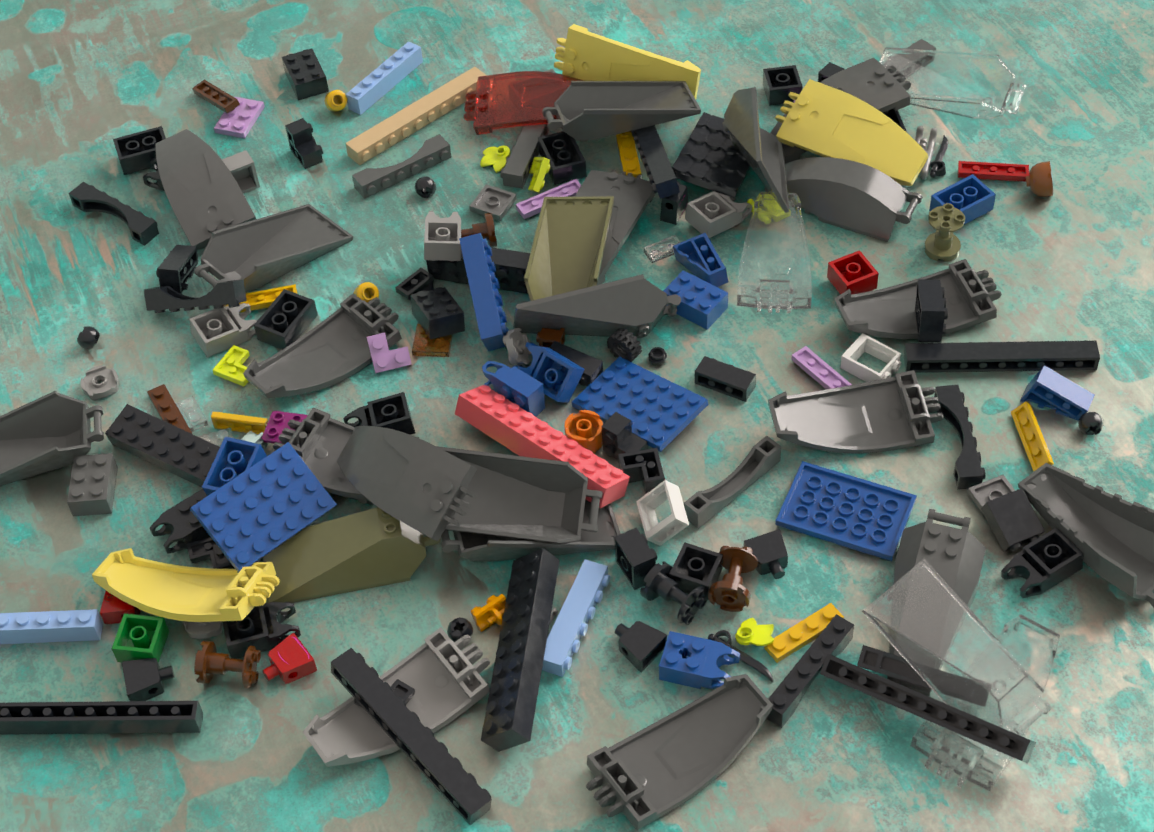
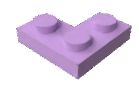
M385 333L366 337L375 373L412 365L408 347L389 351Z

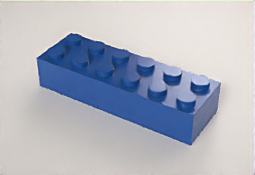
M481 233L459 238L481 341L488 351L507 347L503 342V336L507 335L509 329L505 324L507 318L502 309L504 304L502 296L499 295L498 291L500 289L499 282L494 274L496 268L491 259V256H493L491 247L488 245L487 239H483Z

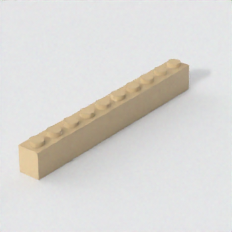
M476 67L471 68L345 143L348 156L357 164L362 165L488 89L487 75Z

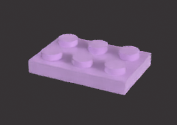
M235 97L240 105L229 113L224 112L215 125L214 131L218 134L246 138L265 105L262 101Z

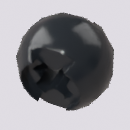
M421 177L415 183V191L422 198L431 197L436 191V183L430 177Z
M85 326L83 331L79 333L77 342L82 348L93 349L94 344L97 343L100 337V333L94 327Z
M1085 412L1078 421V427L1085 435H1097L1104 426V420L1096 412Z
M455 618L449 623L447 634L453 642H456L464 635L472 637L473 626L466 618Z

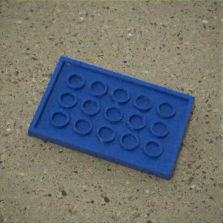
M618 357L571 403L572 407L579 411L590 410L597 413L603 423L615 412L631 420L633 434L647 441L648 446L657 448L661 452L708 406V399L624 358Z
M288 442L193 505L190 510L239 573L243 567L252 566L253 563L262 559L335 508L337 504Z
M802 461L776 518L775 525L892 561L900 543L903 530L915 505L917 495Z

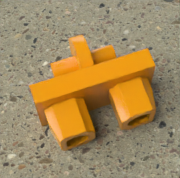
M503 594L498 597L492 595L487 599L485 606L482 608L476 606L471 610L472 617L479 631H484L494 623L502 624L506 597Z

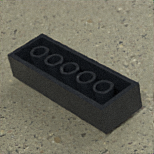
M491 247L493 255L491 259L496 268L494 274L498 279L500 289L528 294L524 277L530 253ZM462 250L461 261L426 260L428 272L434 276V279L469 285Z

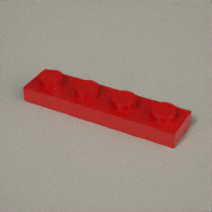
M958 161V178H966L973 174L978 179L1026 182V176H1029V165Z

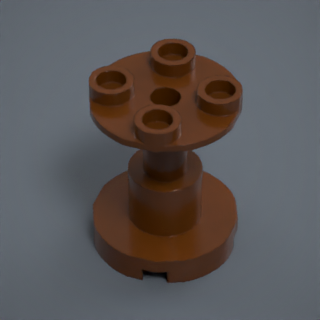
M492 213L484 214L485 222L472 224V228L461 230V238L481 233L483 239L486 238L490 247H497Z
M722 546L719 553L723 554V567L729 571L723 576L722 581L715 582L710 586L708 599L714 606L715 602L721 605L720 609L724 611L739 612L743 610L744 606H749L751 598L749 590L743 586V578L740 575L741 573L754 571L758 566V560L752 554L753 550L749 547Z
M212 641L201 642L200 645L203 648L202 651L197 650L194 666L195 675H199L198 679H196L197 683L209 684L214 674L226 675L228 671L242 673L244 688H250L252 684H257L259 673L256 670L257 663L261 659V651L256 650L255 646H249L244 660L231 659L228 654L217 653L216 645Z

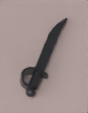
M943 135V141L935 161L930 163L932 168L930 172L931 178L946 174L945 163L942 161L948 148V139L945 135Z
M721 630L715 635H708V640L721 642L740 653V661L763 674L771 682L774 681L770 671L762 663L731 645L732 639L728 631ZM726 636L728 638V641L726 642L719 637Z

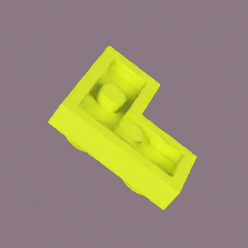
M534 157L529 171L530 174H533L528 190L539 192L543 189L545 174L550 169V159Z
M233 345L213 368V374L245 387L249 381L243 373L248 367L244 366L243 363L250 356L249 351Z

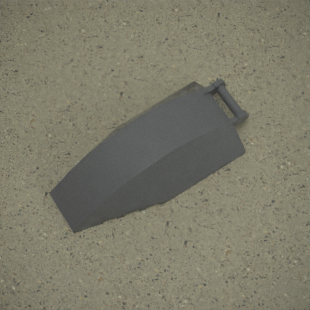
M812 157L785 164L788 201L791 202V206H799L805 209L804 213L808 215L812 213L818 216V220L885 242L889 241L896 221L904 224L910 223L913 211L923 199L921 194L908 191L883 172L859 162L831 157ZM765 187V188H764V191L768 193L769 191H768V189ZM906 202H910L906 211L901 212Z

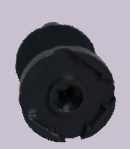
M665 561L662 562V565L656 564L644 579L646 585L645 588L641 587L640 589L641 596L648 601H652L659 596L667 601L674 600L681 605L677 615L678 622L689 625L693 621L698 609H702L707 603L705 589L697 587L687 595L679 589V583L669 577L672 566Z

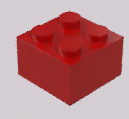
M860 250L828 262L827 278L840 295L849 289L851 295L877 289L879 273Z

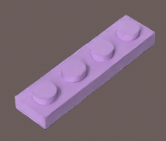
M577 179L517 203L516 210L523 219L529 218L541 212L544 197H575L581 184Z
M807 346L792 354L791 360L826 390L852 385Z

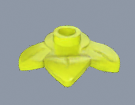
M503 145L486 148L483 151L485 156L481 159L480 166L493 165L495 172L498 173L506 166L507 157H510L511 151L509 147Z
M749 618L743 621L741 627L737 630L735 634L736 642L741 645H769L774 641V638L771 637L774 625H757L754 618Z

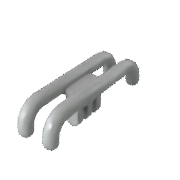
M918 126L915 141L929 156L920 171V178L924 180L928 175L937 137V129L932 128L930 130L927 146V139L922 138L924 128L923 126Z

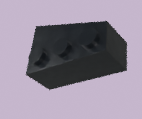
M176 245L170 251L169 255L156 270L160 287L170 286L181 294L183 290H187L188 284L186 282L188 277L192 278L198 264L197 246Z

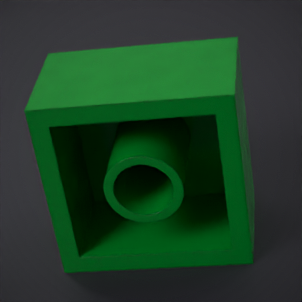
M124 613L111 648L117 662L122 663L124 661L156 658L159 663L169 634L165 619L163 617Z

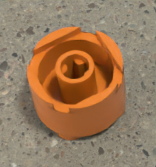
M580 410L575 415L572 413L565 420V436L576 441L585 449L592 451L593 454H596V451L603 445L601 428L603 421L597 413L590 410Z

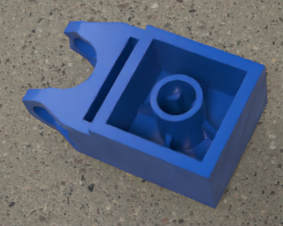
M527 342L525 346L532 354V363L527 368L518 365L515 367L543 383L544 394L557 402L569 403L585 369L548 347H541Z
M488 361L482 366L485 377L489 379L484 385L489 386L492 384V390L505 396L511 402L518 404L522 409L532 413L535 417L545 409L543 383L515 366L510 368L505 364L495 361ZM494 366L497 368V371L495 373H492L487 371L486 369L488 367Z
M670 631L659 664V680L701 689V687L716 689L724 684V681L720 679L731 677L720 670L719 667L739 663L740 653L721 642Z

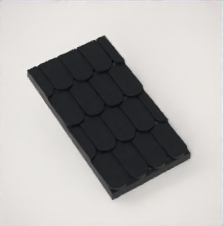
M704 112L673 164V172L677 179L735 198L751 166L738 150L736 144H732L729 132H726L723 127L724 119Z

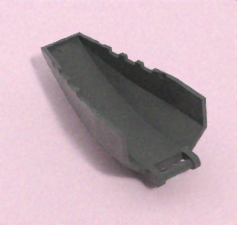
M1045 463L1018 483V488L1023 489L1036 511L1052 529L1057 528L1083 553V561L1091 569L1131 597L1147 600L1154 608L1153 509L1135 501L1132 504L1123 500L1119 494L1115 493L1112 495L1103 491V487L1098 485L1096 487L1085 483L1084 479L1075 477L1048 463Z
M929 509L926 522L905 528L901 537L893 572L888 653L941 669L974 601L986 547L968 531L971 518L955 517ZM933 520L962 526V529L933 523ZM887 676V679L924 695L930 696L932 689Z

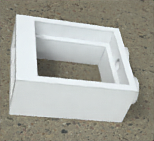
M862 333L841 356L840 368L865 382L890 378L894 371L897 372L901 366V353ZM866 352L887 363V365L878 373L857 362V360Z
M666 480L636 501L646 539L652 543L661 546L689 525L679 487ZM668 499L672 514L658 523L655 508Z

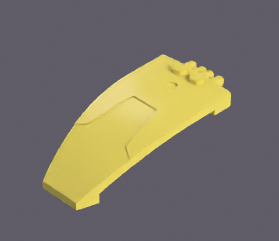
M576 24L568 28L567 39L557 38V43L565 48L556 47L557 53L555 58L560 61L555 62L554 67L562 70V81L567 88L571 85V81H685L695 100L697 98L701 69L688 60L683 63L591 33L587 28Z
M811 79L808 80L800 94L789 93V97L795 100V103L785 100L784 106L780 108L781 112L787 114V116L776 115L775 117L778 122L782 123L776 135L779 142L791 147H799L822 157L840 158L866 164L888 175L900 185L912 186L929 157L927 152L906 131L870 104L846 92Z
M132 548L111 552L92 574L95 583L122 601L139 608V610L159 617L187 622L242 621L254 606H263L266 603V598L271 596L274 592V587H277L280 582L279 577L275 576L276 571L272 562H255L251 567H243L238 573L236 569L197 568L152 561L134 556Z

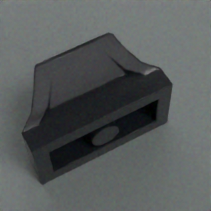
M419 268L395 287L396 293L411 300L412 294L420 291L434 290V276L423 268Z

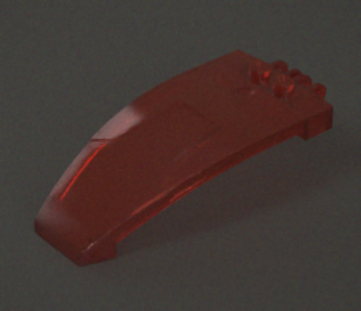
M520 71L478 77L476 91L469 92L465 96L467 101H465L464 111L466 113L463 118L466 121H474L473 128L476 135L493 133V129L547 124V119L543 116L542 110L545 107H554V102L571 85V81L583 80L563 74L541 71Z

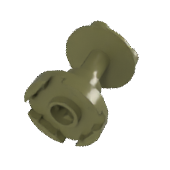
M946 203L929 212V224L936 229V232L930 234L925 241L926 255L936 261L944 259L943 262L952 261L958 257L961 243L953 232L961 229L965 223V215L952 204Z

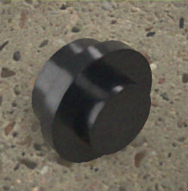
M655 347L649 352L648 359L651 363L659 365L667 360V353L663 348Z

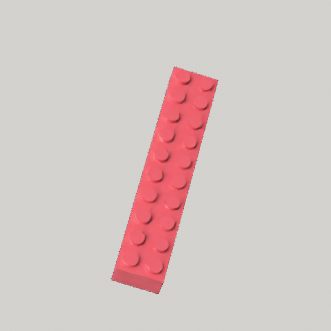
M482 385L459 394L455 415L519 456L569 462L570 465L588 478L587 489L603 492L602 499L599 502L600 509L625 496L630 476L593 454L592 451L585 449L576 441L566 437L562 432L555 430L548 423L536 418L532 413L525 411L518 404L498 394L489 386ZM586 497V500H588L589 502H591V501H592V498H591V497Z

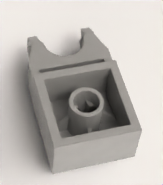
M713 191L687 203L685 220L701 234L706 232L708 238H711L740 224L751 213L752 205L750 203H735L733 201L736 198Z
M429 211L425 217L424 260L461 261V245L459 240L461 238V218L458 212H453L448 218H439L433 211Z
M243 303L238 307L229 308L227 306L225 308L213 309L189 319L191 334L207 358L230 349L233 345L237 346L249 341L256 335L255 329H250L258 320H244L251 313V306L249 304ZM246 308V311L244 313L239 314V312L242 309Z

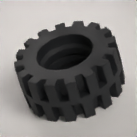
M617 329L607 339V347L614 354L615 358L621 357L632 362L642 352L640 341H637V337L633 336L632 332L629 333L627 329Z

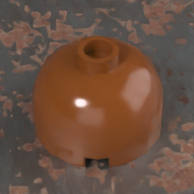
M1050 161L1037 163L1032 166L1029 176H1026V187H1030L1032 193L1040 197L1053 196Z

